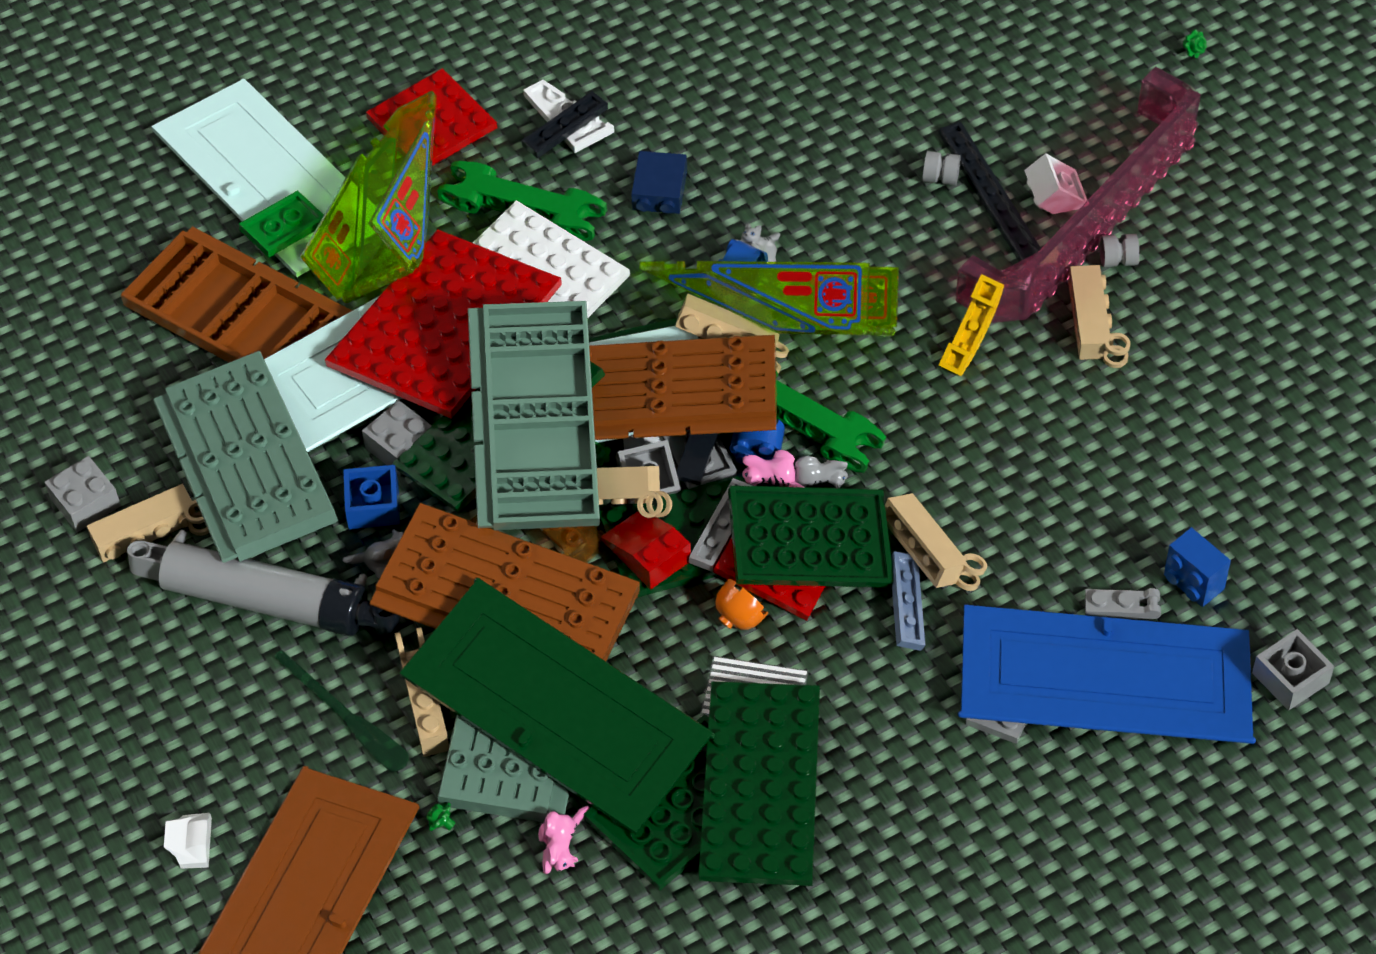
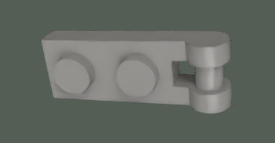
M1155 588L1145 591L1085 589V615L1108 618L1157 619L1161 616V607L1158 605L1160 591ZM1139 603H1147V606H1140Z

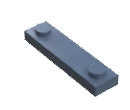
M894 551L891 554L894 579L892 595L896 646L921 651L925 647L919 566L910 554Z

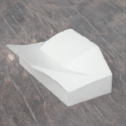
M210 813L183 815L179 819L166 821L164 848L176 857L181 869L209 867L212 822Z

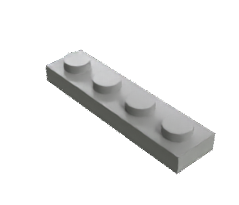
M734 478L730 483L731 486H753ZM730 485L689 556L690 564L711 572L714 571L717 562L732 537L728 497Z

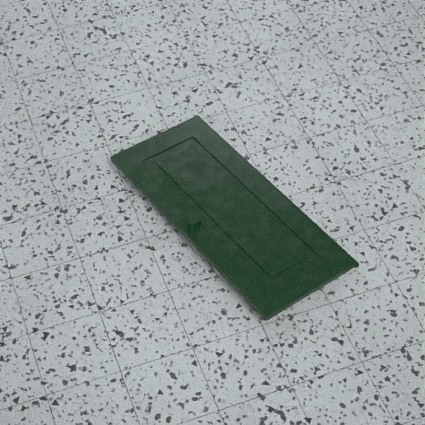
M480 578L474 579V584L400 672V676L635 835L640 831L709 739L715 737L714 732Z

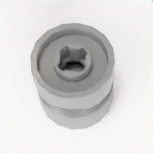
M927 151L923 170V182L937 183L938 180H941L943 184L956 186L961 155L947 153L945 157H942L940 152Z
M1122 234L1120 238H1117L1116 235L1101 236L1100 259L1102 267H1117L1119 263H1122L1123 266L1138 265L1139 241L1137 234Z

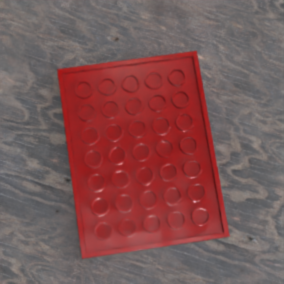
M437 229L424 244L419 258L413 257L410 260L411 263L404 267L325 358V363L327 367L452 419L471 396V392L476 390L471 388L468 309L483 308L485 304L548 302L560 288L562 281L561 277Z

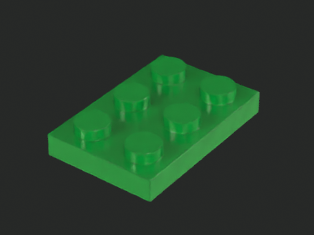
M297 190L239 223V230L269 258L318 230L326 216Z

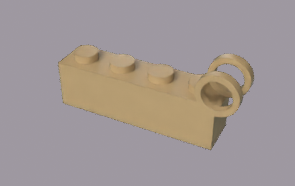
M1100 265L1070 266L1068 284L1079 360L1103 359L1104 363L1112 368L1125 366L1128 362L1130 340L1122 333H1110L1112 316L1111 313L1107 314L1106 310L1109 309V296L1104 294V290H1106V276L1101 275ZM1114 339H1120L1124 341L1126 347L1123 348L1118 345H1113ZM1109 353L1115 356L1123 355L1124 359L1120 362H1113L1109 360L1107 355Z
M687 294L678 314L675 327L704 339L775 335L776 347L782 351L776 350V357H787L789 349L784 344L778 342L780 331ZM776 361V370L779 374L781 366Z
M659 466L597 468L599 505L604 504L603 499H611V504H627V499L635 498L638 511L644 517H664L671 511V497L666 492L660 491ZM661 496H663L666 500V508L662 513L661 511L663 509V500ZM654 498L657 501V509L655 511L652 507ZM643 503H646V507L649 513H647L644 510Z
M183 484L87 525L91 540L103 563L110 559H116L126 553L128 546L135 541L151 542L183 527H189L191 533L198 536L210 533L207 527L200 530L193 527V524H201L205 521L201 511L195 512L194 507L198 506L196 500H191Z
M913 493L887 499L885 504L887 527L936 588L956 584L967 591L976 590L980 584L979 576L983 575L987 569L986 561L979 555L972 553L963 556ZM966 561H976L982 568L974 569ZM959 576H969L974 580L975 584L964 583Z
M420 627L416 628V632L419 641V646L421 648V646L425 643L422 628ZM399 632L395 633V638L403 669L419 649L405 652ZM405 679L423 757L447 752L449 750V742L440 703Z

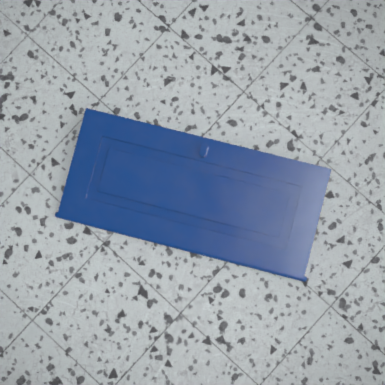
M964 605L961 711L958 712V716L970 719L1254 744L1256 738L1253 737L1249 630Z

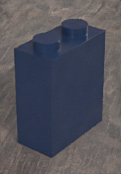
M639 151L631 194L632 210L680 214L687 175L686 154Z

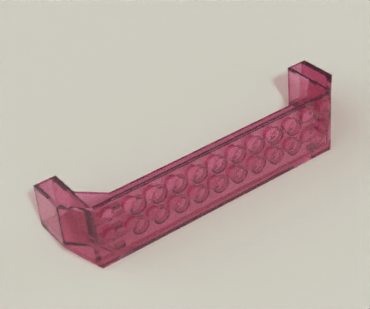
M1155 66L1142 80L1137 113L1159 124V126L1039 252L1003 271L972 255L958 270L956 302L969 308L973 299L971 297L981 274L1004 284L1003 292L991 323L1026 320L1033 312H1038L1043 301L1047 297L1050 298L1054 295L1061 282L1068 280L1070 266H1081L1086 256L1097 249L1101 236L1110 235L1114 226L1125 219L1127 212L1131 208L1137 207L1141 197L1145 193L1151 192L1155 182L1158 179H1163L1172 164L1176 165L1182 154L1193 147L1195 143L1194 132L1198 126L1196 120L1201 94L1191 85Z

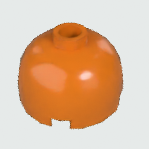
M728 579L717 593L715 600L716 609L721 615L718 620L728 629H731L733 626L740 630L754 628L768 615V611H764V606L744 588L736 589L734 587L736 582Z

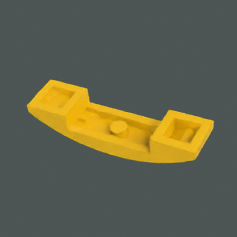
M981 274L971 295L973 299L953 342L948 343L939 366L960 376L963 375L991 324L1003 292L1004 284Z

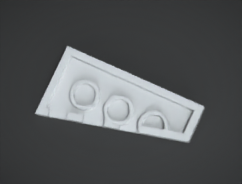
M544 80L523 90L524 97L547 122L576 102L575 100L570 101L567 99L563 92ZM598 116L564 141L576 153L614 133V126L609 122H602Z

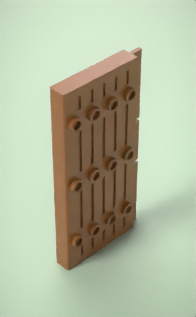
M193 226L187 232L182 230L121 293L123 305L229 363L257 351H260L263 358L266 359L353 311L303 284L295 288L298 285L296 280L260 261L253 266L256 259Z
M775 335L589 345L590 361L601 367L605 373V376L592 387L595 440L629 438V433L633 432L634 438L686 435V429H690L691 435L776 430Z
M420 503L376 584V591L370 601V605L436 629L474 584V579L480 578L604 661H607L639 594L640 582L498 530L478 528L477 523Z

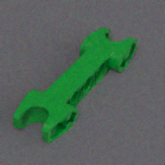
M452 162L450 166L451 175L462 183L457 185H440L437 190L438 198L460 211L472 214L477 213L480 207L505 212L517 200L582 241L593 240L595 236V227L589 222L584 221L583 218L605 216L607 212L606 202L584 190L568 188L564 195L535 188L496 177V171L492 167L478 162ZM589 204H594L598 206L600 209L595 208Z
M776 380L777 419L822 444L823 446L820 450L827 460L847 462V469L864 473L868 468L869 460L856 446L866 445L875 449H881L885 444V434L867 418L854 411H848L842 417Z

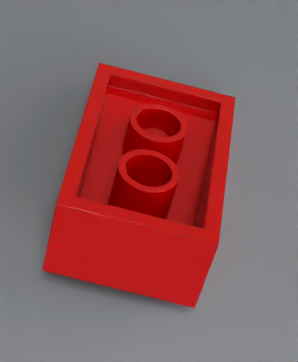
M639 511L601 536V540L650 590L689 563L691 543L670 524L657 517H644Z

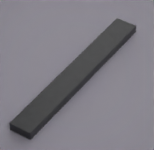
M961 121L939 128V135L950 153L961 155L960 169L1022 268L1045 261L1046 255Z

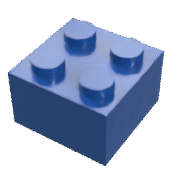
M395 465L343 469L345 514L349 529L401 525L399 485Z
M1191 527L1169 545L1164 575L1171 584L1178 586L1184 591L1191 601L1197 602L1203 608L1225 589L1231 560Z

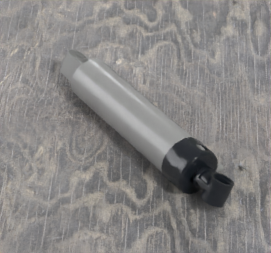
M180 530L168 546L146 541H135L127 548L130 571L137 576L159 581L160 587L163 590L317 627L324 631L348 637L354 636L361 626L373 627L374 632L381 637L394 636L400 630L399 615L370 605V601L367 600V590L364 587L367 580L365 574H360L355 582L351 583L251 559L239 562L237 557L223 563L218 551L184 543L187 536L185 530Z

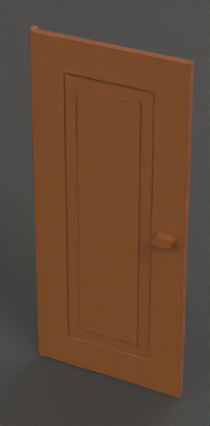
M303 766L198 954H342L419 810V804L311 770L308 766Z

